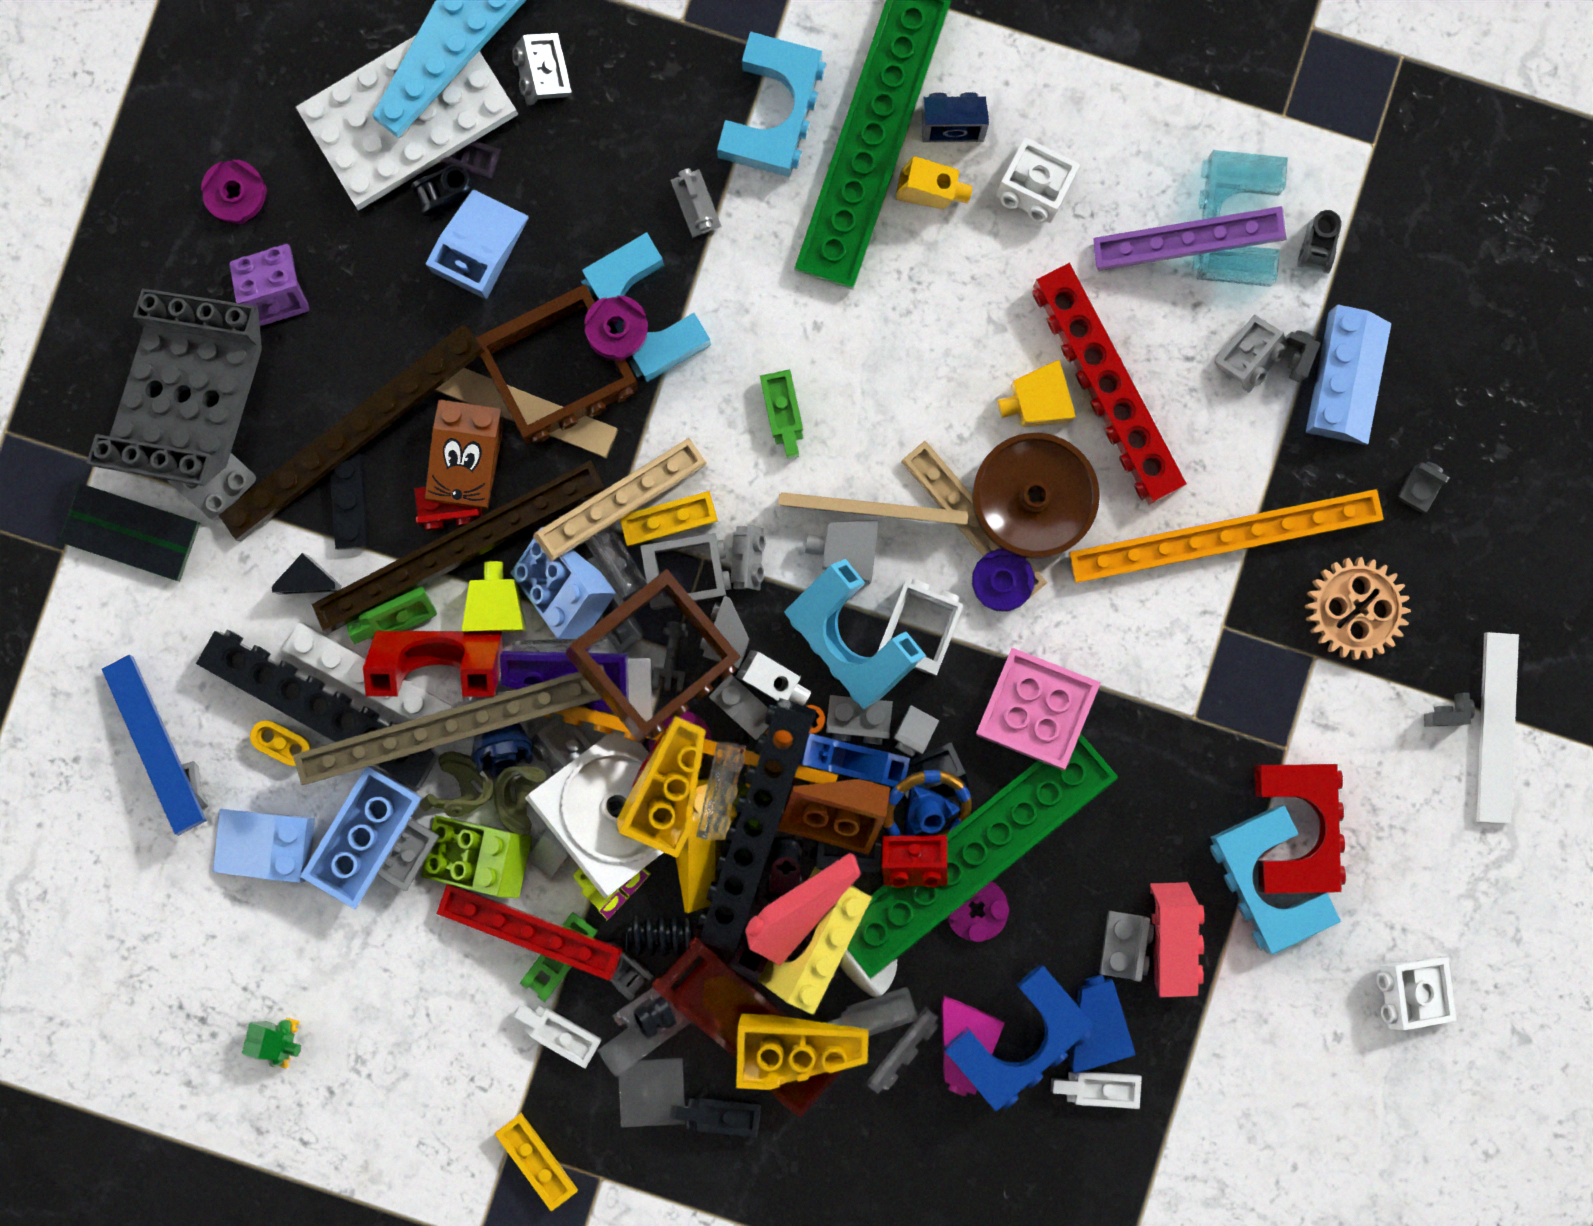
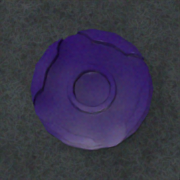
M997 549L986 553L977 562L972 573V588L976 598L985 607L994 611L1008 612L1021 607L1029 599L1034 589L1035 575L1031 564L1026 558L1015 556L1003 549Z

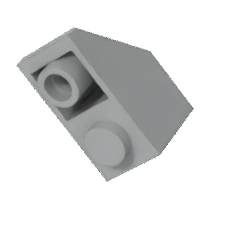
M724 596L722 603L716 601L710 619L715 620V627L741 656L734 664L739 670L750 639L731 599ZM702 638L700 649L704 650L703 657L721 662L722 659L706 640Z
M912 705L909 706L892 740L898 742L895 748L911 757L914 756L915 752L923 754L939 720Z

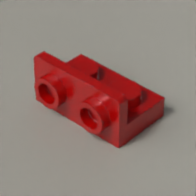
M426 487L414 488L418 515L415 517L416 524L425 526L426 531L443 529L444 523L456 522V526L462 527L482 517V509L426 501Z
M947 835L883 836L882 871L884 885L898 888L905 886L937 887L947 885Z

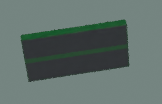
M79 483L59 542L180 582L200 522Z

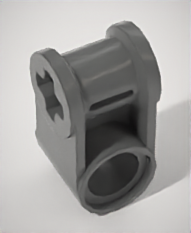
M1323 210L1309 222L1298 256V267L1303 268L1306 265L1322 269L1323 273H1330L1336 256V245L1342 224L1340 216L1336 212ZM1318 220H1325L1330 224V233H1323L1319 230Z
M607 942L608 944H611V945H613V946H616V947H618V948H621V947H620L619 945H617L616 943ZM622 950L613 979L610 981L626 998L633 1001L636 998L635 993L647 980L651 981L654 976L639 961ZM637 974V977L630 984H628V982Z

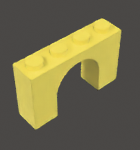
M814 867L809 879L823 870ZM851 885L817 923L815 934L804 953L794 961L786 959L781 965L768 960L758 981L787 1003L814 1015L872 897Z

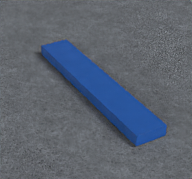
M129 654L102 668L101 670L174 834L179 836L206 822L205 815L134 657Z

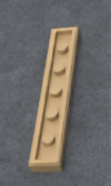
M463 368L434 390L467 404L501 408L503 418L514 422L491 378ZM507 385L527 425L563 408ZM584 416L578 419V423L574 427L564 431L560 428L550 433V437L607 459L618 429Z
M687 438L537 531L533 537L548 559L553 562L706 465V461L690 438Z
M926 441L901 460L902 464L941 509L965 511L968 513L967 526H956L982 557L986 553L1001 549L987 537L980 527L973 508L972 494ZM1032 564L1031 567L1035 578L1034 589L1030 597L1048 583Z
M783 492L779 494L778 505L784 507L967 526L968 513L965 511Z

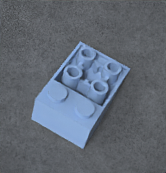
M473 189L440 235L426 262V266L432 273L487 299L529 217Z
M533 538L511 571L514 579L557 639H578L595 625L616 595V592L602 573L574 550L568 551L551 562L535 538Z

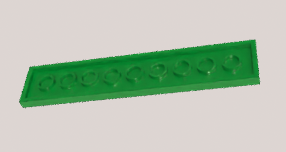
M886 0L794 268L795 271L854 290L952 0Z
M1080 733L1065 771L1040 761L1035 762L946 834L947 885L937 887L905 886L901 888L883 885L871 895L872 899L847 950L867 975L873 979L1118 780V776Z

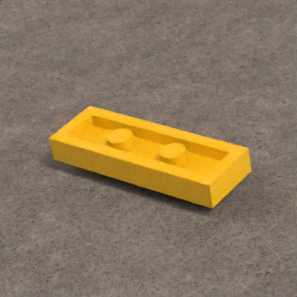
M710 491L631 512L620 519L627 547L718 522Z
M522 1113L518 1114L494 1133L551 1212L578 1191L572 1180Z

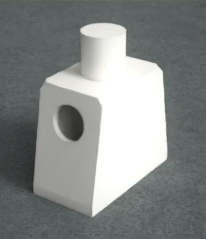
M750 650L735 676L777 702L779 698L804 706L811 694L810 690L798 684L800 676L760 652ZM777 677L782 679V685L778 689L774 687V681Z

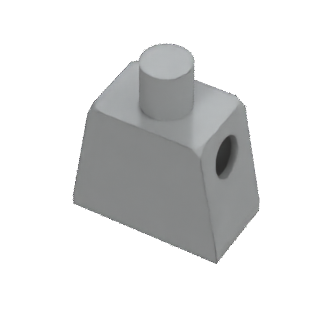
M879 521L828 523L826 537L807 535L805 553L824 555L822 566L824 570L831 564L846 559L865 583H871Z

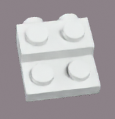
M1024 137L995 196L1000 198L1001 203L1007 208L1015 209L1019 207L1027 211L1029 217L1036 222L1047 221L1051 223L1080 164Z
M1448 957L1400 961L1380 965L1381 973L1377 975V985L1384 992L1385 1005L1381 1008V1016L1384 1022L1388 1024V1029L1409 1030L1456 1021Z

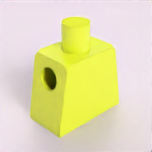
M484 562V580H470L462 624L463 632H526L519 586L514 579H503V562Z

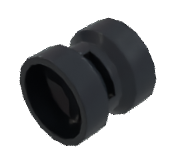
M663 996L654 999L652 1004L648 1006L649 1008L640 1006L633 1010L636 1023L646 1039L655 1036L658 1028L668 1029L676 1024L671 1007Z

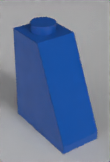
M1103 975L1085 979L1086 985L1078 987L1076 1005L1094 1024V1027L1090 1030L1092 1035L1080 1046L1076 1044L1071 1046L1069 1066L1074 1074L1136 1055L1114 982L1110 978L1104 979Z

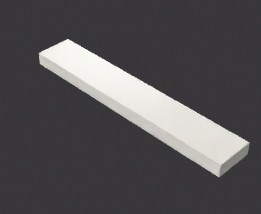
M1484 633L1476 821L1511 824L1519 634Z

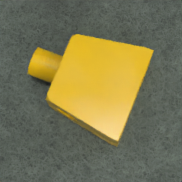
M913 156L900 171L895 200L945 209L953 200L968 204L972 193V185L958 182L959 170Z
M1060 360L1049 363L1014 380L1011 384L1013 396L997 400L1001 417L1005 418L1019 414L1022 427L1069 423L1076 417Z

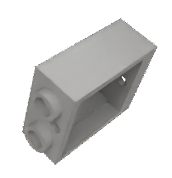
M716 533L642 545L641 552L647 584L659 575L656 553L709 544L717 589L688 593V595L695 603L721 599L724 596L727 597L726 590L732 588L729 571H722L720 559L726 558L724 541H717ZM663 592L650 602L652 610L676 606L669 597L663 598Z

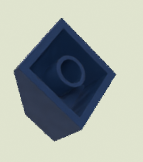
M937 92L929 94V97H923L922 142H984L989 126L986 96H978L977 93L966 92L960 94V97H947L946 93Z

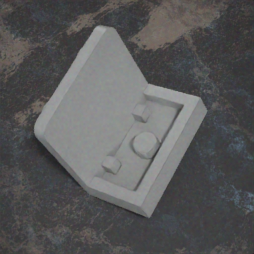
M230 453L227 467L205 486L171 480L167 481L209 519L217 520L220 518L219 514L235 503L256 481V476Z

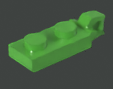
M788 369L760 375L773 438H775L776 445L784 443L787 459L799 457L796 440L803 439V425L791 371Z
M421 586L366 611L358 619L347 624V630L353 643L357 644L368 638L373 639L376 631H404L435 617L437 612L424 587Z

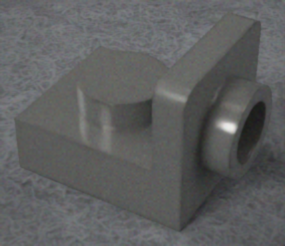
M1297 330L1295 333L1290 332L1285 338L1289 346L1300 350L1294 351L1288 368L1292 369L1289 379L1301 383L1308 377L1320 342L1313 340L1314 337L1311 334Z
M1422 462L1413 467L1396 499L1425 514L1441 486L1448 482L1449 477L1443 474L1444 470L1440 466L1432 462H1426V464Z
M1458 693L1454 695L1455 712L1453 706H1435L1434 712L1424 714V726H1463L1471 724V718H1474L1475 705L1474 701L1470 700V694Z

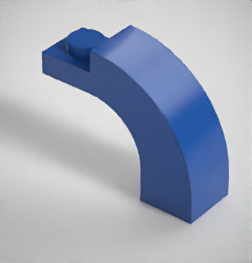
M809 733L799 764L894 787L906 778L910 758Z

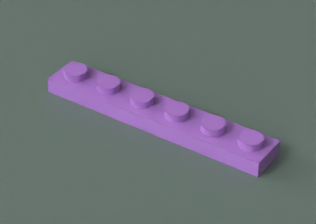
M1282 206L1095 237L1093 240L1096 268L1098 271L1284 241L1287 240L1284 210Z

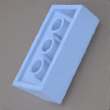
M1342 305L1335 306L1329 312L1305 433L1368 445L1391 328L1390 322L1370 311Z
M366 767L300 877L351 908L357 909L421 802L422 797L377 767Z

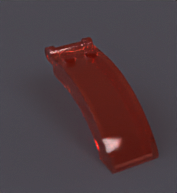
M694 937L689 942L690 947L661 979L658 977L651 985L658 993L671 1002L681 1014L703 1030L737 1060L738 1024L741 1014L788 1016L741 974L729 968L728 964L701 940ZM699 955L704 958L676 991L670 988ZM843 1070L833 1073H821L799 1082L795 1080L784 1083L780 1087L770 1089L769 1091L784 1106L801 1118Z

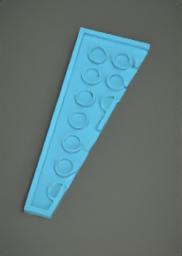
M436 0L372 114L374 120L399 138L526 0Z

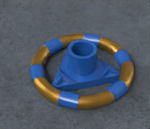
M926 770L912 774L900 781L891 790L883 828L888 836H905L897 827L893 814L895 806L904 796L905 792L909 790L904 828L905 835L915 836L922 831L936 833L943 828L945 819L958 813L948 829L938 834L946 835L970 816L972 809L971 794L965 783L951 773L940 770ZM941 782L949 785L954 789L960 801V806L958 803L919 784Z

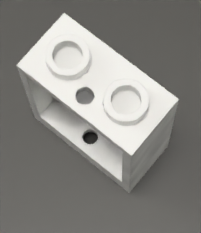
M913 579L911 583L905 581L878 651L891 640L908 594L951 610L950 618L934 659L925 657L914 667V669L936 676L964 604L958 602L959 596L942 590L939 595L929 591L930 585L916 579Z

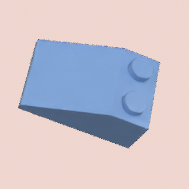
M220 809L213 872L268 880L305 882L306 880L300 876L311 859L315 818Z

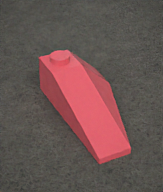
M849 853L766 906L758 916L753 917L745 929L749 948L781 965L861 875L855 856Z

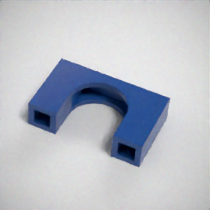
M1042 964L1036 966L1016 984L1040 1012L1044 1022V1039L1040 1048L1033 1056L1020 1062L999 1060L984 1047L968 1027L943 1047L949 1057L995 1111H998L1001 1107L1003 1110H1006L1012 1106L1019 1098L1016 1095L1025 1086L1028 1089L1035 1086L1043 1078L1042 1071L1049 1065L1053 1068L1059 1065L1068 1056L1065 1051L1073 1044L1080 1046L1092 1035L1090 1030L1094 1027V1024Z

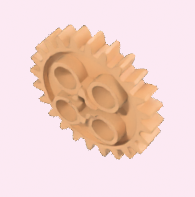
M1363 557L1356 558L1353 566L1350 558L1343 560V568L1337 562L1331 564L1333 573L1326 569L1322 570L1320 573L1324 581L1319 579L1313 580L1312 583L1318 590L1307 593L1309 597L1314 599V603L1305 605V608L1314 610V614L1307 617L1306 621H1316L1317 625L1312 628L1311 633H1322L1318 643L1321 644L1329 641V652H1333L1339 647L1341 658L1346 657L1349 651H1351L1352 659L1357 660L1360 658L1362 651L1364 657L1369 659L1372 658L1373 650L1378 655L1385 653L1383 644L1389 648L1394 647L1395 643L1391 638L1392 636L1396 638L1403 637V633L1398 629V626L1409 624L1401 616L1411 612V609L1402 607V602L1410 598L1409 596H1400L1399 591L1405 587L1404 584L1395 586L1393 583L1398 576L1397 573L1389 576L1385 575L1387 565H1383L1377 570L1375 569L1376 560H1370L1365 566ZM1355 578L1360 579L1364 583L1365 589L1362 595L1354 592L1352 588ZM1374 589L1378 590V594L1360 608V614L1351 616L1341 628L1337 627V623L1356 608L1354 604L1367 599ZM1332 599L1339 601L1342 606L1341 613L1338 616L1332 614L1329 610V603ZM1377 601L1386 607V614L1383 618H1379L1374 613V605ZM1354 622L1360 624L1363 628V635L1360 639L1354 638L1351 634L1350 629Z

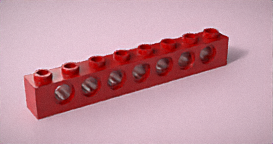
M1070 262L1036 279L1033 285L1035 289L1032 291L1033 297L1040 308L1044 306L1049 317L1046 318L1048 326L1054 335L1059 334L1064 344L1061 346V350L1069 363L1073 361L1078 372L1075 373L1077 381L1083 390L1088 389L1093 399L1090 401V405L1098 418L1102 416L1107 425V428L1104 429L1106 436L1112 445L1117 444L1122 454L1119 456L1124 470L1127 473L1131 472L1137 482L1134 484V488L1142 501L1146 499L1148 505L1183 488L1187 483ZM1057 297H1066L1071 303V308L1067 310L1058 308L1055 299ZM1070 325H1081L1085 330V336H1073L1070 332ZM1088 351L1097 353L1100 359L1099 364H1088L1084 358V353ZM1104 378L1111 380L1114 384V391L1110 393L1102 391L1099 387V380ZM1114 407H1125L1129 414L1128 419H1117L1113 412ZM1136 433L1140 435L1143 439V446L1141 448L1132 447L1128 441L1129 434ZM1145 461H1152L1156 464L1158 468L1156 476H1149L1144 472L1143 463Z

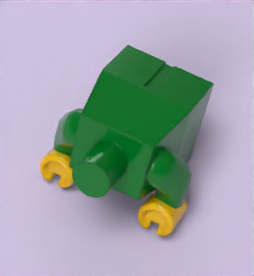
M286 1018L280 1021L278 1025L268 1021L249 1022L242 1054L256 1059L268 1060L271 1067L288 1068L289 1063L287 1061L291 1060L290 1055L297 1057L301 1052V1045L293 1043L295 1036L293 1033L298 1031L296 1025H299V1021Z

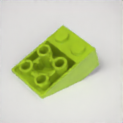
M434 815L431 831L440 835L424 862L421 877L497 897L519 898L532 840L531 835L518 834L510 830Z

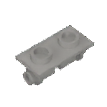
M689 168L680 171V177L672 179L671 183L692 238L720 228V221L700 169L693 172Z
M753 525L736 526V532H733L732 554L743 555L742 560H732L730 582L733 583V589L748 588L760 591V584L764 578L762 551H764L766 545L763 528Z

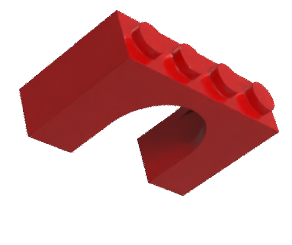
M376 631L363 666L365 696L398 697L403 679L411 671L430 665H449L460 669L462 697H495L501 673L500 654L504 651L502 631Z
M1338 764L1255 765L1256 797L1299 798L1313 808L1318 817L1320 827L1318 840L1306 855L1290 860H1258V892H1342L1341 885L1346 883V870L1344 866H1341L1340 853L1345 851L1344 835L1340 834L1339 821L1344 819L1343 803L1339 802L1338 789L1343 787V775L1341 770H1338Z

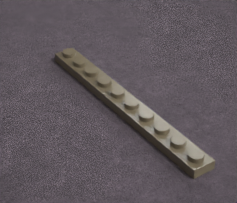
M600 665V668L605 672L604 666ZM579 671L495 697L297 753L293 757L301 785L303 786L602 698Z

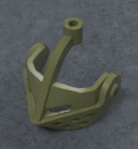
M454 751L445 752L438 758L439 766L442 771L456 778L459 783L461 797L437 799L433 794H428L421 800L419 806L424 811H428L432 807L444 809L445 814L450 817L469 814L493 798L491 775L487 769H483L484 771L478 773L475 763L471 760V756ZM472 780H474L481 787V793H479L477 789L473 786V784L471 783Z
M530 766L508 767L499 774L494 788L496 812L501 822L514 833L529 834L531 831L532 822L527 816L528 801L525 797L539 787L534 785V782L544 783L546 779V772L539 768ZM518 775H522V776L519 777L518 779H513L514 777H516V776H518ZM510 786L515 787L516 802H513L511 799Z

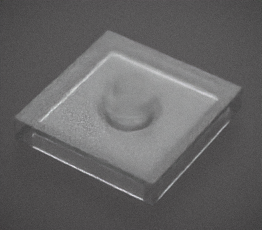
M683 1058L618 1062L621 1127L678 1125L686 1123L685 1120L670 1118L671 1105L685 1106Z

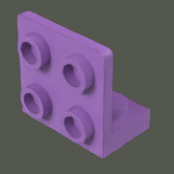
M289 244L273 247L230 262L236 303L256 306L258 308L260 326L309 311L308 302L297 282Z

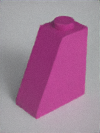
M945 995L941 999L942 1047L968 1027L992 1054L1005 1024L1004 1021ZM943 1049V1076L945 1082L950 1084L948 1089L962 1096H966L967 1092L976 1095L977 1088Z

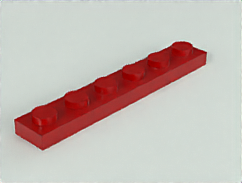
M447 884L436 913L606 980L613 979L623 950Z

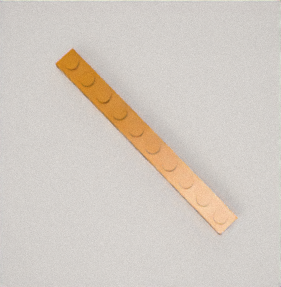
M1376 489L1071 551L1068 555L1074 583L1076 584L1382 521L1384 518Z
M580 705L554 712L564 716L563 722L581 726L582 721L593 723V730L612 734V730L615 729L625 732L624 738L637 741L614 714L596 711ZM551 714L544 715L543 717L550 718ZM663 731L654 737L653 740L657 742ZM704 739L701 759H704L705 754L717 757L716 763L735 767L736 762L748 765L747 771L750 765L757 766L760 755L755 754L753 751ZM770 760L765 763L770 771L778 772L782 770V766L778 761ZM799 764L792 783L796 784L797 778L810 781L809 785L836 782L838 774Z

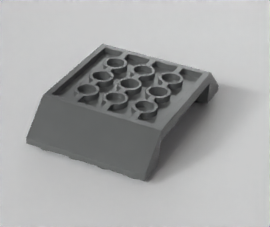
M142 288L133 318L142 324L144 329L110 436L95 435L86 464L98 468L205 486L227 467L260 358L262 346L258 308L252 305ZM163 385L162 393L155 398H151L153 388ZM185 390H191L190 398L183 403H179L180 394ZM215 394H219L218 403L213 407H207L208 399Z

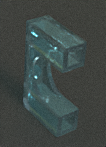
M1213 150L1208 159L1203 160L1201 168V178H1206L1205 190L1200 191L1198 208L1203 209L1202 219L1220 217L1223 201L1234 194L1255 193L1279 196L1286 185L1288 157ZM1248 246L1194 255L1193 270H1197L1198 280L1271 287L1277 281L1280 249Z

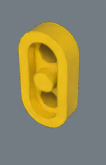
M260 721L253 726L250 732V741L254 748L288 766H296L292 754V747L294 745H299L301 752L312 749L311 743L307 738L274 721ZM268 730L273 733L271 742H266L264 739V734Z

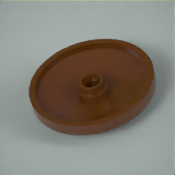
M1024 433L1011 437L997 445L980 465L972 491L975 516L987 537L999 548L1015 556L1029 559L1057 556L1075 546L1090 530L1096 518L1100 500L1098 480L1086 456L1072 443L1058 436L1046 433Z

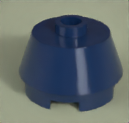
M517 723L475 735L471 760L475 763L478 773L484 771L483 769H490L491 775H499L504 769L516 767L517 764L524 761L527 764H531L533 761L532 750L534 745L521 724Z

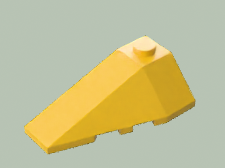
M674 717L631 790L616 820L620 834L678 858L692 830V816L697 794L696 787L701 765L705 729L679 717Z
M721 774L697 780L692 830L678 858H676L686 913L711 906L712 901L706 900L711 882H718L719 872L715 870L721 855L725 819L723 813L726 810Z
M741 1014L738 1024L736 1088L770 1090L795 1080L799 1082L821 1073H833L866 1064L868 1057V1029L776 1015Z

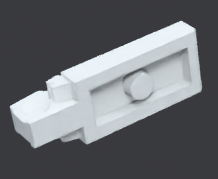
M521 1004L514 1015L516 1019L527 1024L525 1032L531 1035L530 1038L585 1069L602 1040L552 1010L545 1009L540 1005L534 1011Z
M1089 1071L1075 1074L1068 1072V1079L1051 1078L1050 1091L1055 1094H1067V1102H1074L1076 1105L1140 1109L1142 1076Z

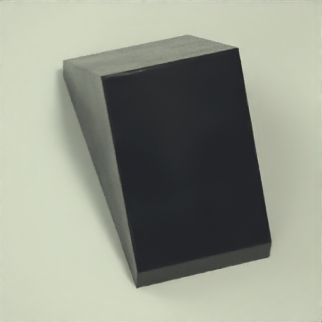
M301 553L272 585V592L278 595L336 592L342 589L340 583L310 556Z
M745 934L736 952L729 960L728 967L756 983L769 959L749 948L747 935Z

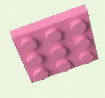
M1011 648L976 736L1065 771L1101 682Z

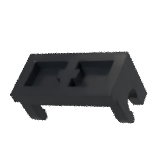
M877 836L869 855L818 841L816 868L826 869L850 853L855 856L859 871L880 872L882 836Z

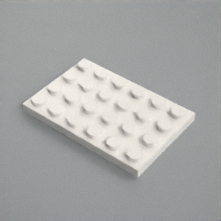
M416 35L296 106L358 210L518 115L515 107L480 51L399 138L375 121L372 114Z

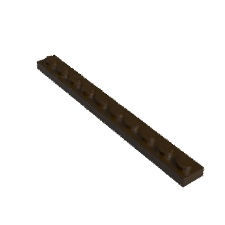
M465 324L460 326L219 514V517L234 539L242 541L485 352L469 327Z
M590 460L311 604L322 631L329 634L358 619L366 611L438 578L604 491L606 488L593 462Z

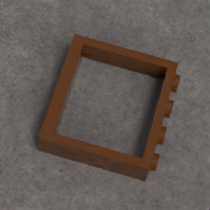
M585 284L476 337L485 350L479 356L526 445L534 444L540 440L544 442L550 437V433L560 428L562 431L570 429L578 423V419L588 414L590 417L596 416L606 409V405L616 400L618 403L624 402L627 397L635 394L634 391L638 390L637 381L626 360H614L623 378L527 425L491 356L492 353L584 308L588 311L595 302Z
M667 569L570 644L564 653L638 742L646 736L652 740L666 728L662 724L671 716L673 719L675 716L681 717L690 709L687 705L694 697L699 701L714 689L710 684L718 677L722 681L726 680L737 670L734 664L741 658ZM664 591L722 661L646 722L587 651Z

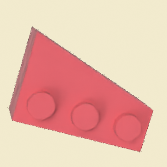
M1188 882L1151 883L1150 894H1153L1155 898V914H1151L1152 924H1155V944H1153L1154 984L1159 997L1198 996V984H1203L1204 980L1203 967L1199 965V954L1204 953L1203 936L1199 935V924H1204L1203 905L1198 904Z

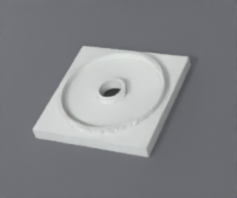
M613 730L612 734L605 736L525 797L605 899L664 853L620 834L616 822L617 818L611 816L607 811L606 804L611 797H617L626 802L633 789L632 785L637 772L649 754L641 742L624 738L625 732Z

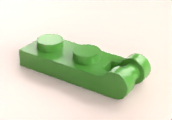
M574 912L570 914L562 925L592 938L598 932L596 928ZM540 955L519 984L526 989L530 987L539 994L537 997L545 1003L572 966ZM541 970L551 977L547 984L537 977Z

